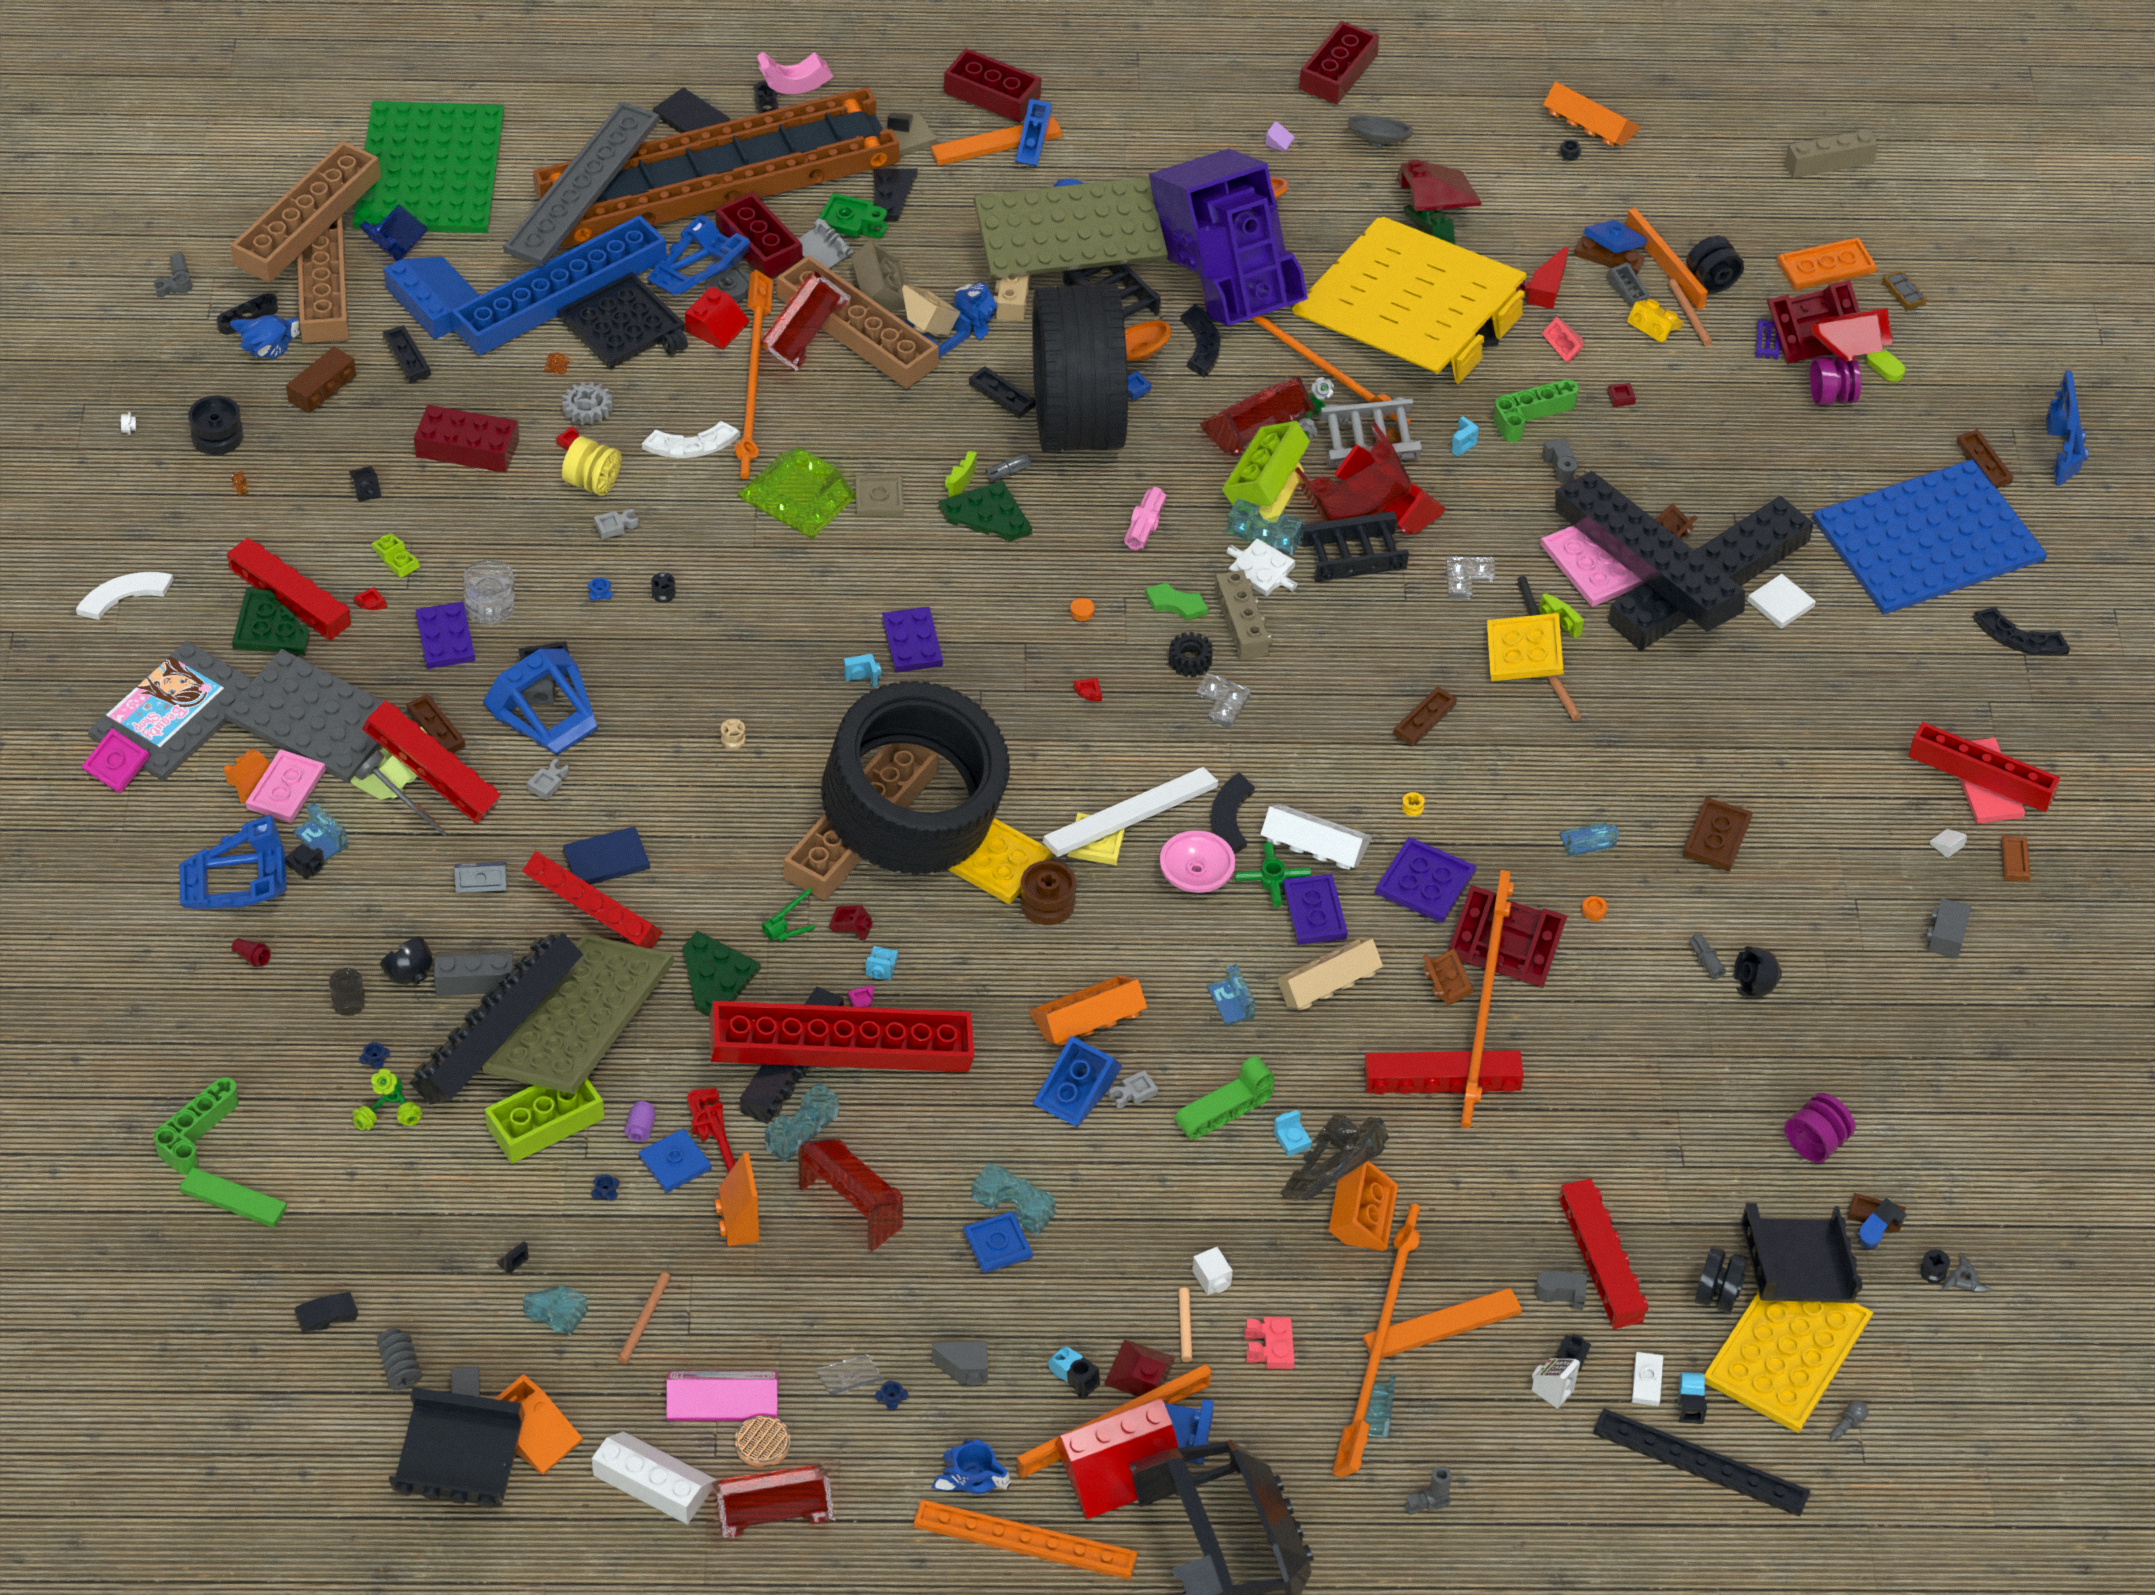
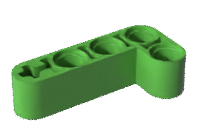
M1567 379L1500 396L1495 402L1493 421L1505 440L1518 442L1523 438L1526 421L1573 409L1576 406L1579 386L1575 381Z
M1250 1057L1241 1066L1238 1079L1183 1107L1177 1112L1174 1120L1190 1140H1196L1267 1102L1273 1093L1274 1074L1260 1057Z
M228 1077L217 1079L154 1132L153 1137L157 1155L178 1173L188 1175L192 1167L198 1169L199 1162L193 1143L238 1106L239 1098L236 1083L233 1079Z

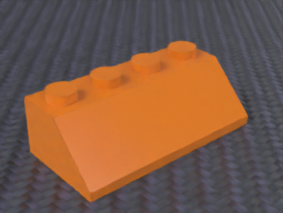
M1556 81L1543 103L1544 106L1549 108L1548 113L1558 118L1560 115L1567 117L1565 122L1575 127L1578 124L1584 126V132L1593 137L1596 134L1603 136L1601 141L1612 147L1615 143L1620 146L1624 145L1641 127Z
M1119 975L1030 1009L1029 1012L1045 1040L1061 1046L1068 1042L1070 1036H1088L1094 1033L1095 1028L1114 1026L1117 1024V1020L1123 1017L1126 1019L1137 1017L1140 1015L1141 1010L1147 1008L1139 980Z

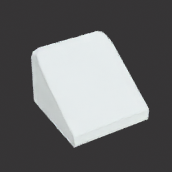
M1946 829L1933 838L1930 844L1946 858H1949L1965 846L1967 835Z

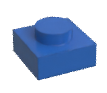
M1138 371L1128 376V396L1132 400L1151 391L1152 384Z

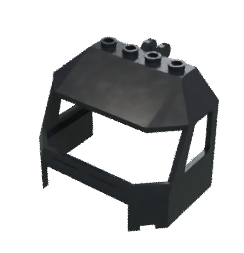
M1233 1440L1167 1449L1128 1463L1140 1507L1175 1494L1176 1497L1180 1496L1204 1557L1172 1569L1175 1579H1182L1185 1592L1180 1593L1181 1595H1258L1285 1589L1286 1595H1301L1312 1573L1310 1562L1314 1558L1309 1545L1303 1546L1302 1544L1304 1534L1299 1522L1295 1521L1294 1516H1291V1514H1294V1510L1289 1498L1284 1499L1281 1491H1284L1279 1474L1273 1475L1268 1464ZM1229 1453L1231 1461L1229 1464L1191 1477L1185 1461ZM1234 1472L1242 1474L1271 1543L1283 1578L1233 1585L1223 1553L1196 1486Z

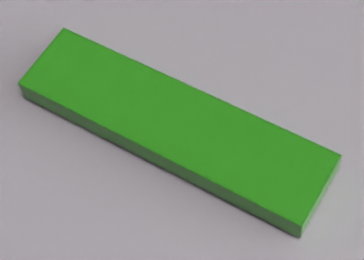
M192 1167L179 1187L180 1193L272 1228L276 1227L287 1210V1203L194 1167Z

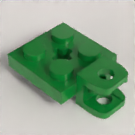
M832 193L818 219L826 220L827 225L831 229L834 228L836 233L857 238L861 232H863V236L883 238L888 229V223L884 221L887 216L886 209L874 206V202L836 193ZM874 228H880L881 230L875 231V230H873V229H874Z

